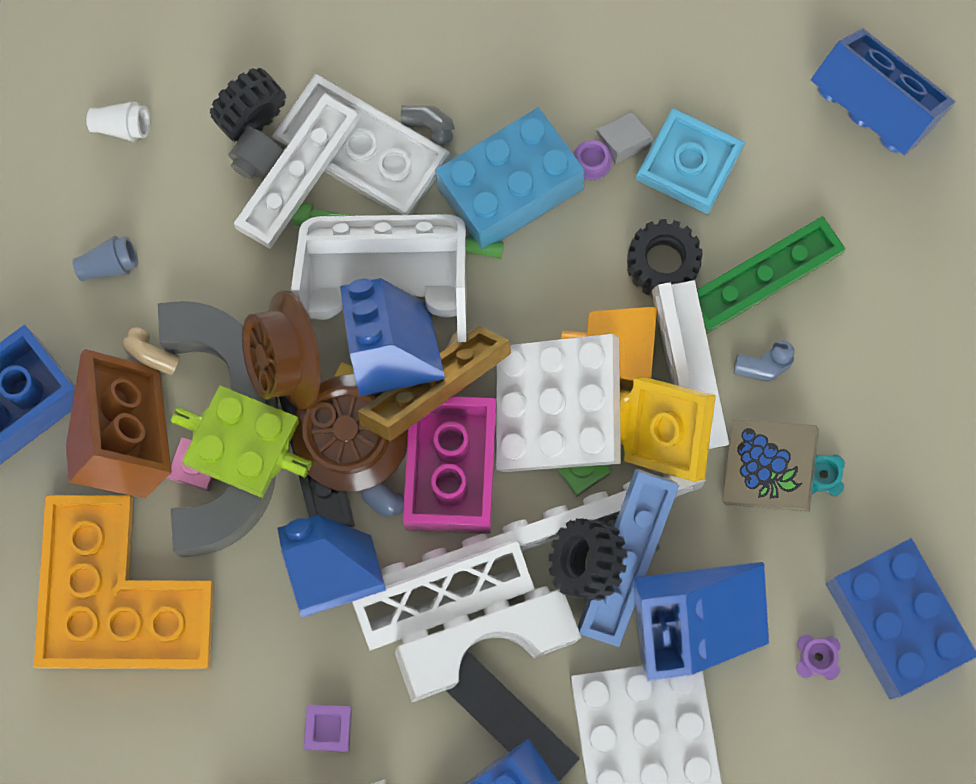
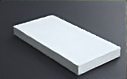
M315 74L272 135L273 141L286 149L324 94L330 96L359 114V121L324 172L396 215H412L436 180L435 170L450 159V152Z

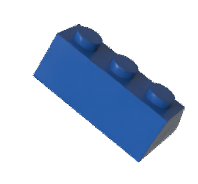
M864 28L838 41L810 79V81L818 86L817 91L822 97L833 103L838 102L849 111L848 115L852 121L861 127H869L880 136V142L887 149L895 153L900 152L904 156L920 143L956 102Z
M382 278L373 280L358 279L348 285L340 286L349 352L359 396L445 379L431 314L427 310L425 302Z

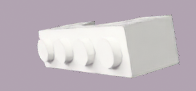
M548 586L525 594V602L510 607L508 600L485 608V616L470 621L468 615H462L443 623L445 629L443 631L428 635L427 629H423L402 637L403 645L397 647L395 656L411 701L415 702L453 688L458 683L460 662L465 651L481 640L503 638L513 641L523 647L533 658L576 643L581 639V635L566 596L559 592V590L550 593Z

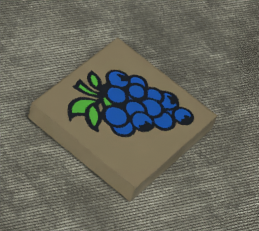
M732 420L722 502L725 505L810 512L819 434L817 425Z

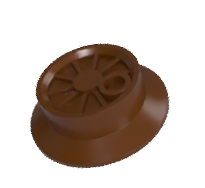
M279 291L272 297L268 311L250 314L244 321L242 329L244 362L254 389L263 399L285 396L295 408L300 410L308 409L315 403L320 389L321 366L317 339L310 317L298 297L290 291Z
M355 374L341 375L330 378L320 384L318 397L313 406L308 409L297 410L295 416L298 417L299 424L292 436L293 447L297 456L312 461L310 470H307L310 477L321 485L333 490L358 492L381 484L397 470L407 452L408 429L392 441H389L360 425L358 410L384 392L359 396Z

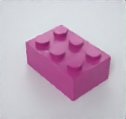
M452 396L408 428L403 524L406 530L491 534L496 398Z

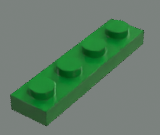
M824 216L698 288L697 293L706 334L842 255L846 248Z

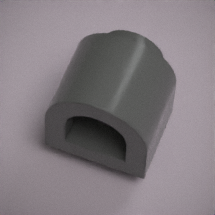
M247 127L228 155L233 161L231 167L238 174L247 179L258 177L263 181L284 150L264 133L252 127Z

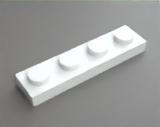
M324 94L234 222L235 228L268 249H271L358 123L359 114Z

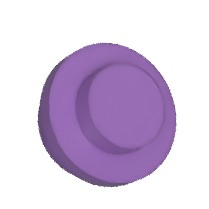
M585 141L578 145L573 152V155L584 168V179L586 180L601 179L609 173L612 167L613 158L611 151L605 144L599 141Z

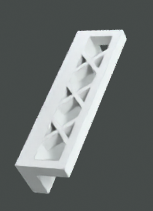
M695 280L671 285V282L659 284L652 289L655 307H657V318L671 384L716 395L709 449L729 445Z
M517 539L386 586V591L352 601L369 649L373 650L400 640L402 637L413 632L430 629L453 618L468 615L535 589ZM512 552L517 568L496 576L488 574L495 558ZM485 562L482 571L473 567ZM465 570L478 576L476 583L455 591L447 589L454 573ZM444 577L441 586L433 583V581ZM423 585L437 591L434 599L412 607L405 604L412 589ZM403 593L400 601L391 598L392 596ZM378 601H384L396 607L393 614L369 622L364 608Z

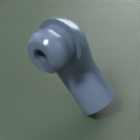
M383 483L362 491L364 502L379 515L386 517L400 515L404 510V496L398 492L394 493Z

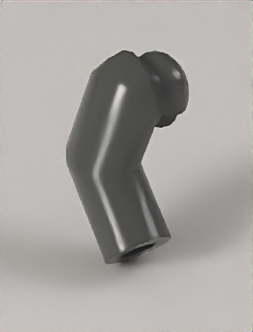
M401 106V124L405 126H426L432 130L431 139L434 143L447 144L452 141V130L455 129L453 120L435 106Z

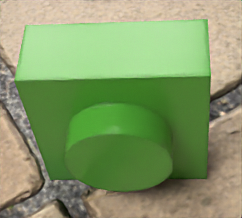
M608 465L556 468L576 497L609 476L612 472Z

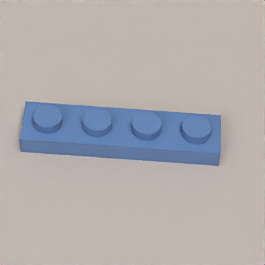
M635 468L614 526L620 531L618 536L624 537L626 542L622 546V549L627 550L628 558L623 559V565H627L626 572L620 573L619 577L622 579L619 587L613 586L615 592L611 596H605L603 600H587L577 626L580 635L620 647L635 606L633 578L645 577L679 488L677 482Z

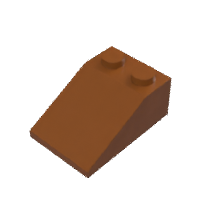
M88 349L82 351L66 441L69 482L146 499L172 473L159 370Z

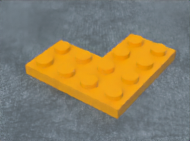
M45 495L34 667L38 669H211L214 582L129 580L134 498L132 496Z

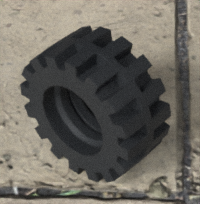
M259 67L257 70L252 68L249 69L247 74L243 72L238 75L237 80L234 81L232 79L227 84L228 87L218 93L219 98L214 99L212 103L213 108L210 109V117L231 141L236 142L247 127H252L262 132L263 127L269 126L273 122V117L278 116L281 112L280 108L285 105L286 101L284 99L287 97L283 89L265 70Z
M659 219V223L655 225L651 221L646 224L643 230L640 228L636 232L634 239L630 243L627 255V271L629 276L632 275L633 284L636 287L640 285L643 288L642 292L646 295H649L652 289L659 284L671 282V285L693 281L697 278L703 256L702 248H699L700 241L697 236L693 237L691 235L692 229L688 226L684 229L679 227L681 223L674 220L672 224H667V219ZM659 245H666L676 249L682 260L680 267L671 273H661L654 270L647 260V254L650 249Z
M576 518V521L570 520L566 522V528L561 527L558 530L559 539H553L551 547L554 548V552L549 553L548 561L553 562V566L549 568V573L551 576H555L552 582L555 587L560 588L559 592L564 595L587 600H603L605 596H611L615 592L613 586H620L622 579L619 577L620 573H625L627 565H623V559L628 558L627 550L622 549L626 542L624 537L618 536L620 531L616 527L595 520ZM590 550L589 563L586 568L585 561L587 553Z

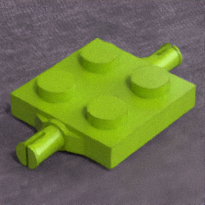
M219 386L210 406L201 416L179 406L175 409L176 414L173 413L172 424H177L193 431L192 442L182 460L184 466L261 498L264 497L271 480L282 468L303 478L307 476V470L311 468V460H306L289 453L290 440L299 424L298 417L223 386Z

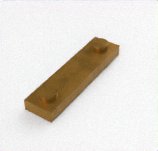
M478 326L467 334L466 342L457 341L440 353L445 379L384 392L358 410L360 425L392 441L511 354L510 340Z

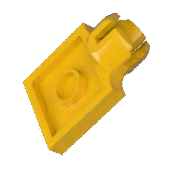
M646 377L634 378L631 392L620 389V443L624 446V462L693 482L705 480L716 395Z

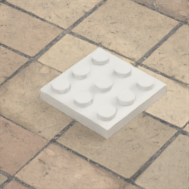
M614 334L510 345L511 354L497 364L496 470L515 472L621 464L619 337Z
M636 666L570 677L587 784H722L703 671L689 676L648 681L644 667Z

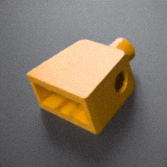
M657 307L592 311L588 315L586 332L562 330L561 339L605 334L618 336L620 389L631 391L634 378L646 377L651 379Z

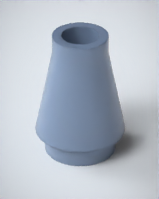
M113 236L82 256L74 258L73 267L80 281L128 275L131 269L138 267V257L131 240L127 236L122 238Z

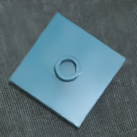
M672 108L640 167L636 180L709 215L744 148L745 142Z

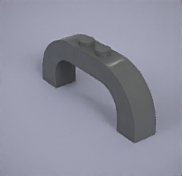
M198 302L158 303L160 344L164 350L173 354L205 352L217 356L228 366L231 390L279 409L278 397L263 399L256 392L250 381L242 349L243 326L236 319L218 308ZM276 476L271 480L263 498L229 485L222 495L209 503L199 506L172 508L173 552L181 558L200 556L220 551L239 541L253 529L265 513L273 495Z

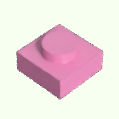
M181 437L171 464L172 473L168 478L210 492L215 478L184 466L182 460L192 440Z

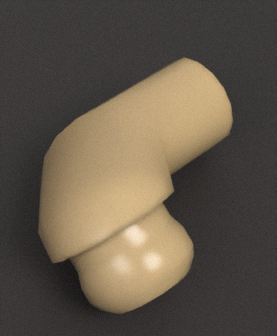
M138 327L130 329L128 337L123 339L125 352L148 367L172 375L178 364L179 356L148 344L150 335L146 330Z

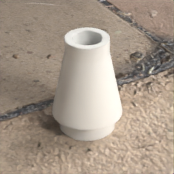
M136 101L103 108H90L86 118L87 127L90 132L103 133L133 142L138 141L139 138H146L150 131L149 110L146 106H140Z

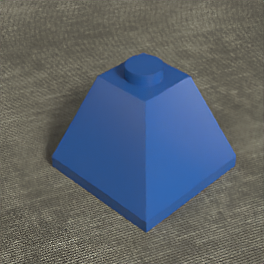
M321 515L298 518L287 525L277 528L282 555L301 618L386 591L371 535Z

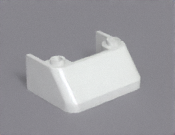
M448 214L319 216L310 218L301 224L291 292L301 301L310 319L327 320L342 310L340 286L348 285L358 279L373 280L382 278L414 297H425L426 308L432 314L441 318L457 316L458 342H466L465 222L461 218Z

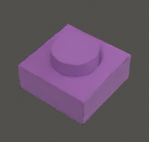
M307 705L304 750L350 752L352 707Z

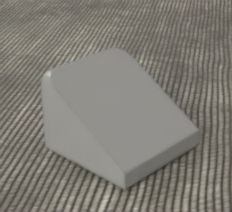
M632 112L596 130L602 143L611 151L615 165L651 147L652 135Z

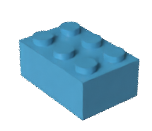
M539 107L435 170L440 193L456 216L465 222L466 230L476 240L481 249L494 242H500L584 190V168Z

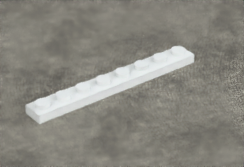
M663 473V478L679 484L675 498L701 489L706 481L693 482ZM630 482L623 485V492L609 497L606 491L590 495L583 499V506L569 511L566 505L550 509L543 513V520L529 525L526 519L510 523L502 528L503 534L489 539L486 534L470 537L462 541L463 548L447 553L446 548L427 552L421 556L423 562L406 567L405 562L387 566L381 570L385 587L517 539L521 552L553 541V539H559L558 530L561 527L566 528V522L570 520L576 521V518L603 523L617 518ZM512 552L501 557L495 558L494 561L509 557L512 555ZM485 562L482 563V564L473 566V567H474V568H477V567L483 566V565L485 564ZM462 570L460 572L454 573L453 576L466 571ZM444 577L441 578V579H438V580L433 581V583H435V582H437V581H440V580H443Z

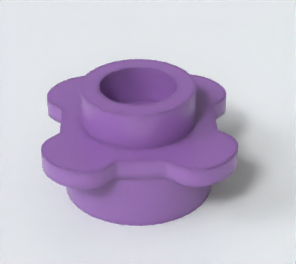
M804 635L799 638L797 647L800 650V662L796 666L798 674L803 678L821 675L827 680L835 679L840 673V668L837 665L839 660L838 651L841 648L840 642L832 636L826 639H813L810 635ZM816 653L822 655L821 661L815 660L814 656Z

